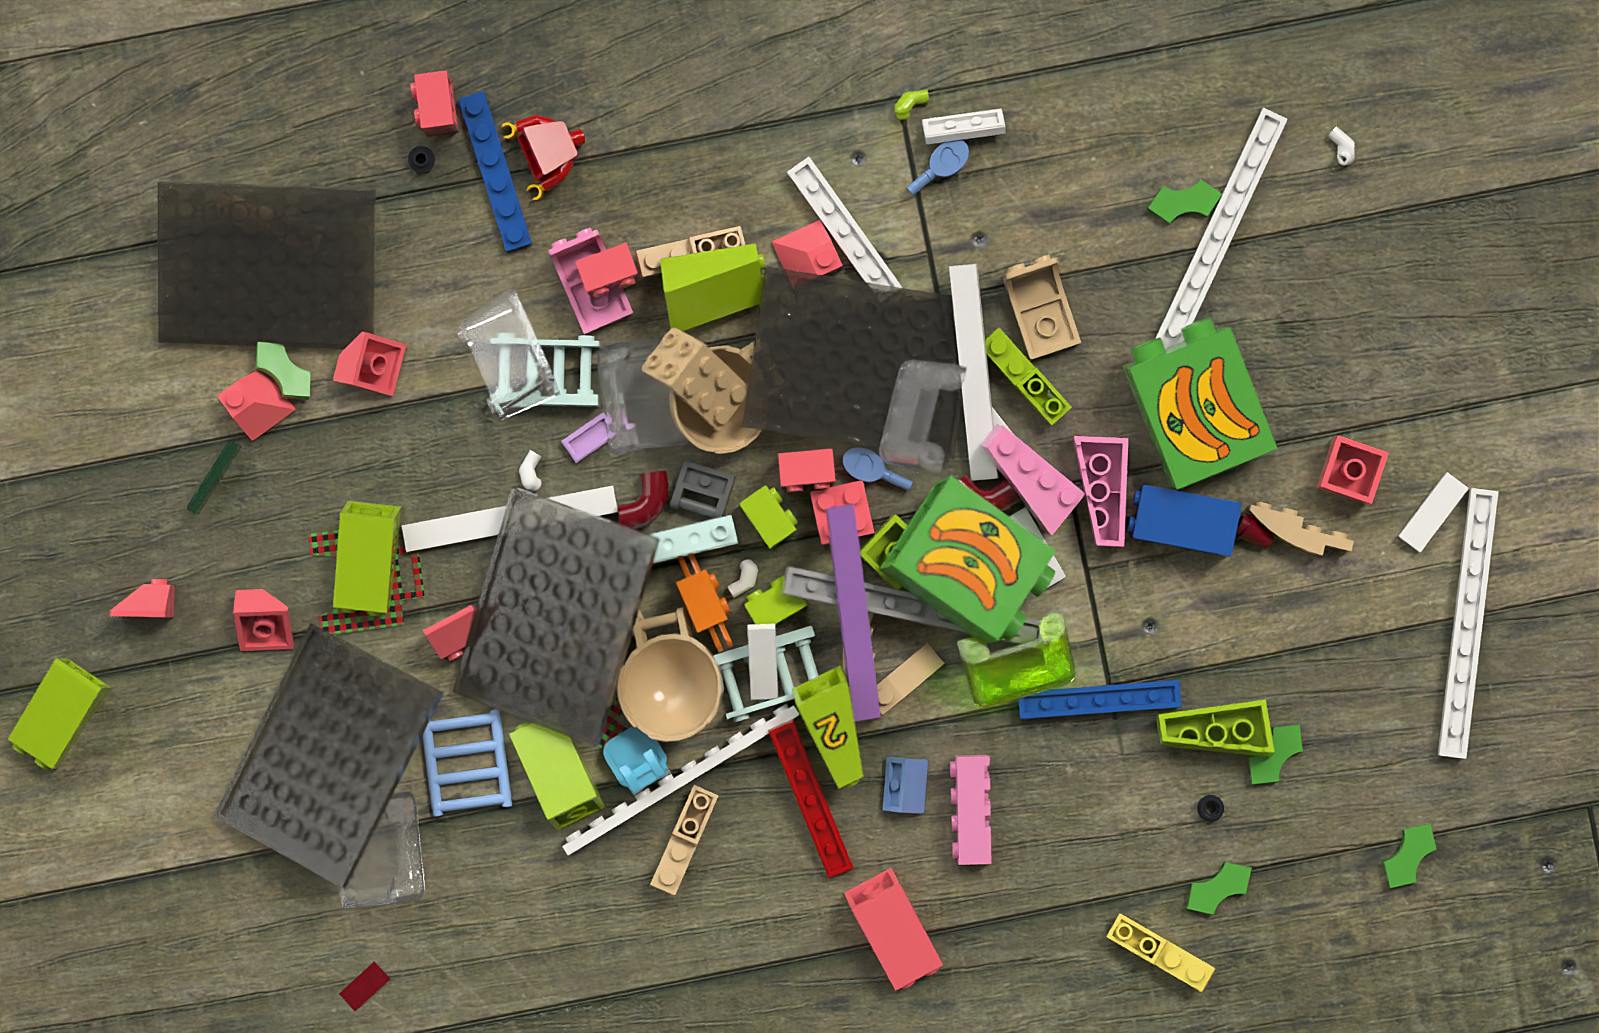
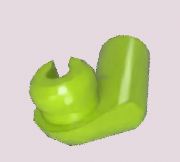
M928 90L904 93L894 106L896 117L899 120H906L910 117V110L915 104L929 103Z

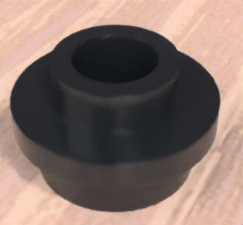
M417 146L410 151L408 163L415 172L426 173L433 168L435 156L428 147ZM421 154L426 156V161L423 164H419L416 161L417 157Z
M1206 795L1199 800L1197 812L1205 821H1217L1224 813V804L1219 797ZM1208 803L1215 805L1214 812L1208 813L1205 807Z

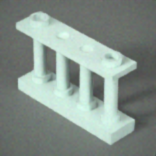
M498 334V339L491 338L493 346H500V379L497 391L490 392V404L599 407V395L593 394V390H591L592 348H600V341H594L595 336H578V340L514 339V334ZM511 346L527 347L526 388H523V393H513V388H510ZM538 347H554L553 389H550V394L540 393V389L537 388ZM565 348H581L580 389H577V394H566V389H564Z
M730 515L625 540L631 567L638 568L676 559L680 555L684 557L688 556L689 553L697 554L738 544L733 518Z
M812 626L776 636L777 670L785 696L778 699H758L759 704L746 708L743 707L732 667L734 666V660L743 658L744 663L747 662L750 671L749 645L713 655L722 671L733 712L726 713L727 719L733 718L734 722L750 718L749 712L795 699L792 692L794 686L783 653L785 651L784 645L794 642L795 646L799 647L808 680L818 676L809 643H811L810 637L815 636Z

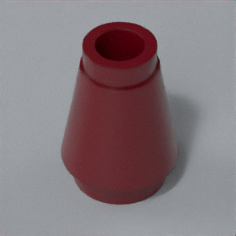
M1244 513L1239 517L1236 537L1267 549L1272 543L1274 535L1270 534L1252 515L1248 516Z

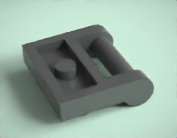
M684 460L670 507L678 510L679 508L687 509L713 517V519L725 517L736 476ZM687 490L719 500L717 507L684 498V491Z

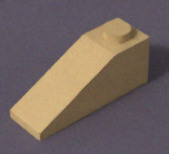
M928 643L877 684L879 708L882 715L945 664Z

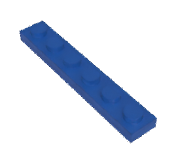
M481 91L459 98L461 110L506 252L532 245L485 92Z
M1170 680L1018 692L1019 718L1181 707L1180 681Z

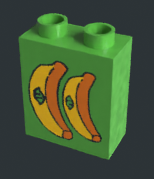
M1211 317L1181 328L1185 341L1165 349L1161 337L1131 348L1130 350L1135 361L1122 366L1168 484L1175 489H1180L1278 449L1231 328L1224 326L1215 328Z
M949 476L936 481L878 570L981 643L998 641L1000 637L1009 642L1016 636L1026 621L1027 615L1020 611L1019 608L1029 592L1036 597L1040 596L1054 578L1056 571L1048 566V563L1056 550L953 476Z

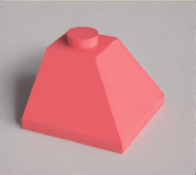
M821 220L772 241L793 291L837 272L843 267Z
M362 331L339 354L333 381L393 396L406 344Z
M258 371L238 380L217 395L232 418L252 441L296 411V408L288 398L281 397L277 382L268 374Z
M151 579V584H143L110 610V616L174 617L175 585H167L166 579Z
M263 589L236 590L233 615L240 651L294 649L288 607Z
M470 605L423 630L440 659L448 658L450 662L463 655L462 649L468 646L478 613L475 605Z

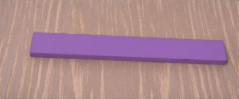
M853 504L826 508L854 722L879 718L881 716L855 507Z

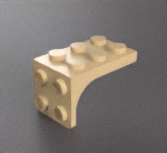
M1050 255L1035 259L1032 263L1033 265L1025 267L1024 263L1008 268L1009 270L1003 278L1029 360L1081 344L1059 276L1057 257L1051 259Z
M672 328L664 336L663 340L642 366V370L646 374L658 380L678 395L718 432L721 431L752 390L704 343L677 328Z

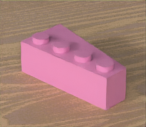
M997 424L982 442L981 447L1000 473L1006 478L1015 493H1017L1030 514L1036 519L1043 532L1052 536L1085 493L1004 426Z
M1074 436L1073 441L1095 546L1124 547L1128 438Z
M956 755L955 761H950V778H955L956 788H951V805H956V815L951 816L952 832H957V842L952 843L953 859H958L959 865L991 864V827L989 826L991 809L990 799H988L990 777L987 767L990 766V756Z

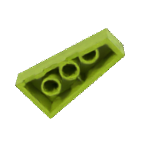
M1266 699L1158 714L1156 719L1160 746L1272 757L1275 753Z

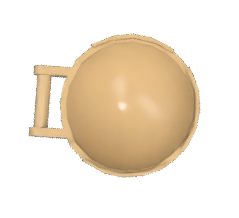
M766 337L755 340L741 350L730 346L709 347L714 354L752 389L720 432L713 429L678 395L670 390V412L674 424L682 436L696 447L719 454L735 452L755 440L768 422L764 421L769 406L767 399L788 387L789 383L786 378H782L767 348L769 343ZM757 352L773 382L767 387L762 372L750 358V356Z
M685 607L677 608V612L643 620L641 617L634 618L632 623L637 649L630 654L625 665H621L617 683L618 700L624 715L634 728L637 727L652 739L666 742L678 741L695 735L711 722L721 704L723 679L717 661L704 645L693 638L688 611ZM679 622L681 634L660 635L647 641L645 630Z

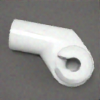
M1336 126L1328 137L1338 145L1337 160L1339 164L1346 166L1354 161L1355 143Z
M531 450L520 466L519 474L525 489L537 491L542 483L537 478L534 469L542 456Z
M745 559L740 564L742 570L740 580L727 586L734 598L755 585L758 568L750 559Z

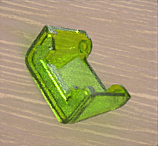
M1062 611L1049 614L1041 619L1039 623L1040 639L989 654L985 642L979 638H968L957 642L960 663L975 705L981 708H990L1072 682L1076 675V669Z

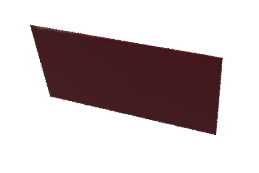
M374 961L339 994L356 1011L385 985L390 978Z

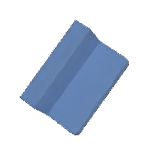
M887 757L883 797L884 811L924 813L928 760Z

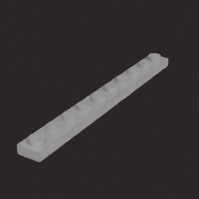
M786 567L782 589L783 595L838 606L834 576ZM864 583L868 613L967 633L910 592ZM1026 618L1020 631L1009 643L1037 649L1042 648L1046 622ZM1002 637L999 639L1000 641L1008 642Z

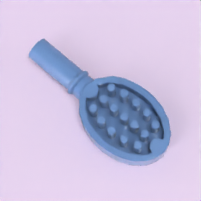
M962 140L944 142L938 146L931 155L929 168L906 187L907 190L914 196L930 181H933L935 177L946 178L959 172L968 159L969 149L967 144Z
M853 448L849 449L843 456L845 470L857 480L875 482L882 479L906 491H909L913 481L885 469L883 460L871 450Z

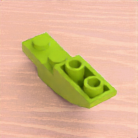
M999 327L985 339L986 355L995 364V367L1050 425H1053L1072 408Z

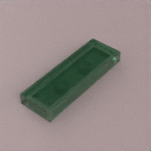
M233 441L227 442L187 505L189 511L197 515L200 514L242 446Z

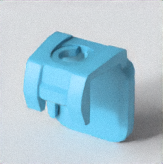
M632 726L609 740L605 744L603 755L622 786L628 787L633 796H635L643 788L660 778L666 777L671 772L666 765L667 756L656 739L649 738V735L637 727L634 728Z

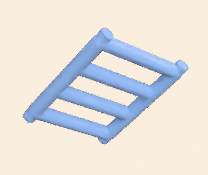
M493 709L489 714L430 721L427 718L421 719L433 817H439L443 815L442 812L500 804H502V807L512 806L500 709ZM491 724L493 740L434 747L433 732ZM495 751L497 767L438 775L437 758ZM498 778L500 794L441 801L439 785Z

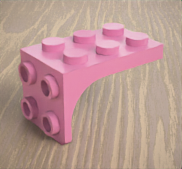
M591 228L578 232L576 234L577 238L569 242L565 238L551 244L552 249L548 250L584 335L634 314L623 288L620 289L619 285L609 288V294L595 298L593 294H587L575 261L606 250L598 230L592 231Z

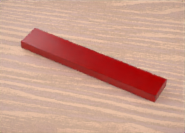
M793 719L768 729L828 878L853 869Z

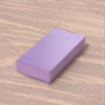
M604 411L561 442L574 461L578 463L619 435L620 431L606 411Z

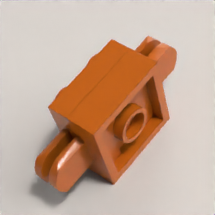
M689 553V559L696 574L691 575L683 555L677 556L686 578L676 582L697 632L709 629L720 653L724 649L714 628L715 625H719L728 648L734 647L724 624L725 621L729 620L727 614L731 613L726 599H719L716 590L720 586L715 574H708L707 570L701 571L694 553Z

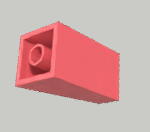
M892 868L844 892L856 919L895 991L900 988L910 987L918 978L924 975L930 976L937 972L939 967L943 966Z

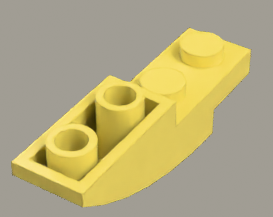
M1119 914L1107 935L1109 939L1201 992L1204 991L1216 970L1211 965L1122 914Z

